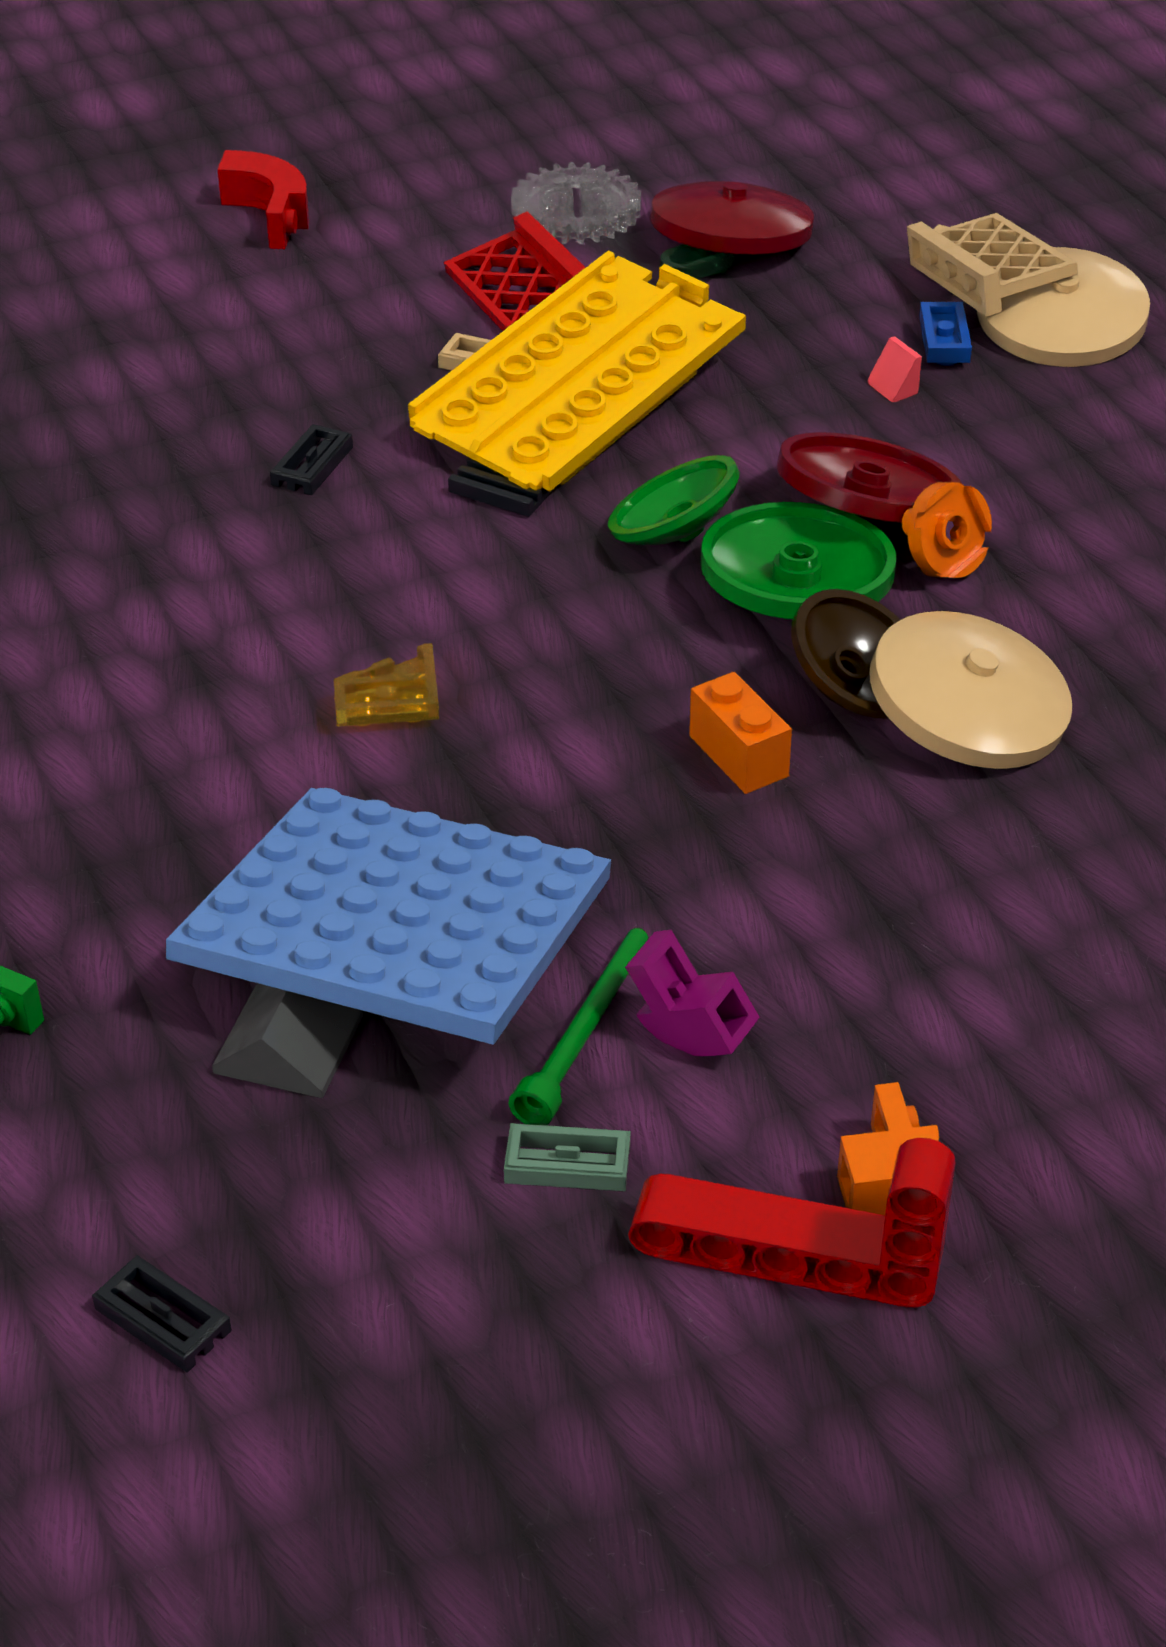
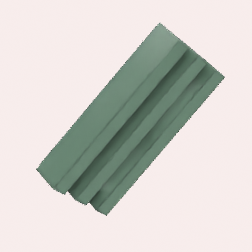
M510 1123L504 1164V1183L626 1191L631 1131ZM520 1147L555 1149L556 1151H554V1150H538V1149H523V1148H520ZM580 1151L616 1153V1155H615V1154H600V1153H584V1152H580Z

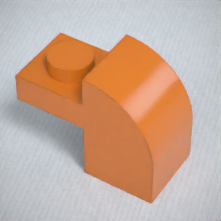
M899 1082L875 1085L871 1117L873 1132L841 1136L837 1178L846 1208L885 1215L888 1192L900 1145L909 1139L917 1137L939 1141L937 1125L919 1126L916 1108L914 1105L906 1106Z

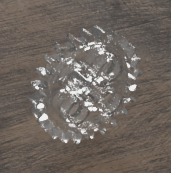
M570 162L568 168H562L558 164H553V170L551 171L541 167L539 168V175L527 173L526 180L517 181V187L512 188L511 214L515 217L528 211L555 238H561L562 244H566L570 239H576L579 244H583L585 238H591L594 242L598 243L602 235L613 239L615 238V231L626 233L627 225H636V218H640L641 190H638L637 182H630L629 175L619 176L618 169L606 172L605 165L593 169L588 162L582 167H576L573 162ZM572 188L578 189L580 218L574 215Z

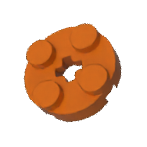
M937 482L921 492L914 502L913 508L906 510L902 518V529L908 536L912 557L921 568L923 574L930 577L962 578L975 571L984 560L988 547H982L985 540V532L992 531V518L985 498L974 487L964 486L958 482ZM948 521H953L954 527L950 530L951 540L946 536Z

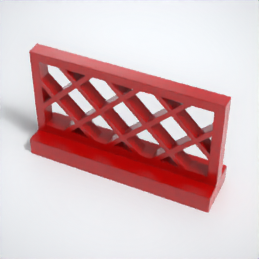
M528 211L513 217L515 230L444 262L446 273L502 331L529 312L530 305H538L552 294L537 292L539 287H554L556 291L586 268ZM512 247L517 249L515 255L499 254ZM470 266H481L479 271H464V269ZM492 267H509L507 272H490ZM520 268H536L534 274L518 273ZM484 284L500 285L498 290H481ZM511 286H528L525 292L509 291ZM502 304H519L517 310L500 309Z

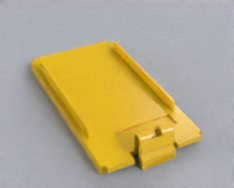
M608 250L408 404L410 427L414 428V431L429 439H435L507 477L509 481L524 489L532 488L537 491L539 488H543L550 492L558 484L564 485L697 374L699 367L745 330L746 315L710 299L708 301L709 284L666 264L659 268V279L656 286L648 283L652 279V271L620 256L615 258V253Z

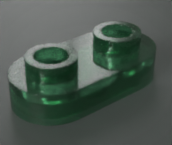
M682 244L667 249L661 254L660 267L666 264L696 279H700L713 274H722L736 264V254L709 251Z

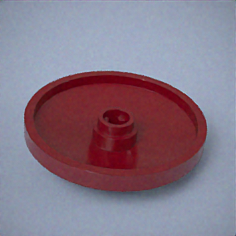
M706 181L673 186L662 190L654 196L651 207V223L664 236L691 247L732 254H768L797 248L811 238L814 214L810 207L793 196L770 188L733 181Z
M813 432L789 437L782 443L777 461V470L780 476L789 485L808 497L850 514L889 522L902 523L906 510L913 508L917 497L930 485L937 482L961 483L958 477L949 469L922 454L888 442L842 433Z

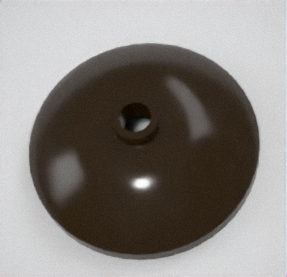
M828 589L811 595L796 611L791 626L793 647L806 676L822 694L840 707L859 715L888 719L872 691L870 664L883 634L889 627L901 619L879 602L853 591Z

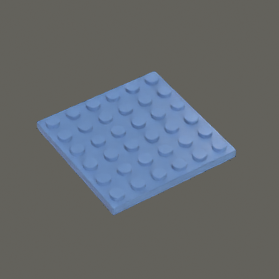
M310 788L166 939V959L494 1045L609 880L611 859L595 856L590 851L581 848L565 849L545 844L531 836L515 837L491 831L488 827L481 824L465 825L440 819L438 815L431 812L415 813L390 807L388 803L381 800L365 801L344 796L331 788Z

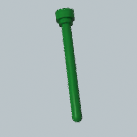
M633 928L627 933L541 1071L533 1073L531 1076L523 1077L509 1097L508 1104L511 1112L524 1124L547 1126L554 1118L562 1104L560 1083L629 973L625 968L626 965L648 940V935L643 929Z

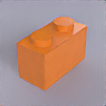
M735 671L691 688L689 736L745 794L789 777L792 728Z

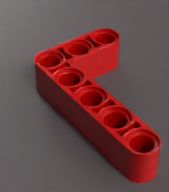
M917 1137L902 1143L895 1160L885 1215L672 1174H656L650 1176L644 1182L628 1235L630 1242L637 1250L655 1258L902 1307L916 1308L925 1306L932 1301L935 1295L945 1243L956 1163L955 1156L949 1147L930 1138Z

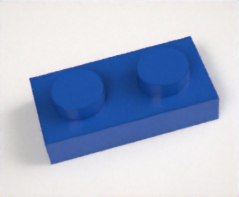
M920 302L919 319L927 363H938L945 366L956 363H970L972 345L963 302Z

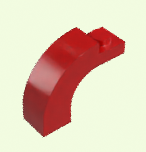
M224 151L217 169L221 205L248 206L265 210L269 249H286L290 234H296L297 229L309 228L307 187L304 176L289 162L272 155L252 151Z

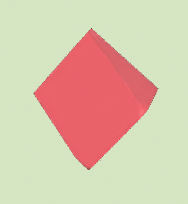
M897 337L889 338L869 376L868 385L891 402H898L918 394L922 356Z

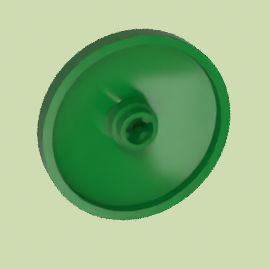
M804 502L764 503L733 511L710 526L703 537L701 549V570L703 576L718 594L745 609L785 619H793L796 611L808 597L828 589L853 591L879 602L887 595L893 585L896 567V551L894 546L878 527L857 515L825 505Z

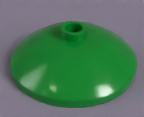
M724 455L702 457L680 464L650 479L624 498L611 513L608 527L615 539L633 545H661L677 540L682 542L691 540L700 535L705 529L704 526L710 523L723 509L736 489L740 471L733 458Z

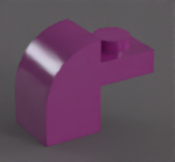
M672 930L654 932L625 967L646 1001L636 1014L640 1022L661 1042L693 1056L732 1054L760 1018L734 972L698 975Z

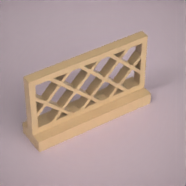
M998 213L938 231L922 221L907 226L910 264L986 317L1002 312L1001 298L1078 274L1076 261Z

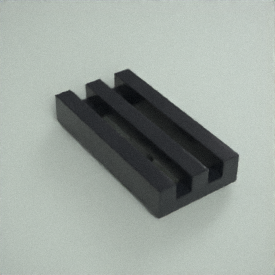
M312 424L270 471L271 485L280 487L285 481L287 482L288 490L296 491L300 486H303L304 494L313 495L353 448L352 434ZM321 438H324V440L318 445V447H316ZM305 457H306L305 462L298 468L297 471H295V469L298 467V465H299V464L305 459Z
M471 458L466 460L467 466L461 465L457 469L458 475L452 474L448 478V488L451 493L530 517L551 494V491L549 492L543 488H539L537 491L532 488L524 489L509 481L507 477Z
M138 1255L92 1295L95 1310L187 1373L196 1365L195 1356L199 1352L206 1356L214 1348L213 1339L217 1335L224 1339L232 1331L228 1315ZM133 1279L137 1280L199 1322L202 1326L196 1329L171 1312L168 1305L156 1297H149L130 1284Z

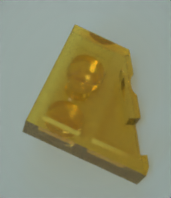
M432 643L417 646V657L395 665L394 661L389 657L373 663L365 670H355L334 678L337 726H367L378 723L419 722L421 720L439 719Z

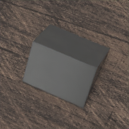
M258 983L213 1063V1073L323 1098L364 1017V1013L362 1010Z

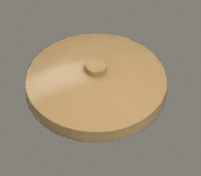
M1053 247L1077 262V275L1001 298L1002 312L986 317L977 311L979 323L986 335L1007 352L1038 364L1080 367L1112 360L1134 347L1146 330L1150 299L1147 289L1139 277L1118 261L1088 250Z
M933 611L903 618L889 627L883 634L870 664L872 691L887 717L903 733L918 744L956 762L994 769L1015 768L1032 764L1043 759L1056 748L1071 719L1072 699L1070 690L1063 675L1053 661L1022 635L999 623L982 617L959 612Z

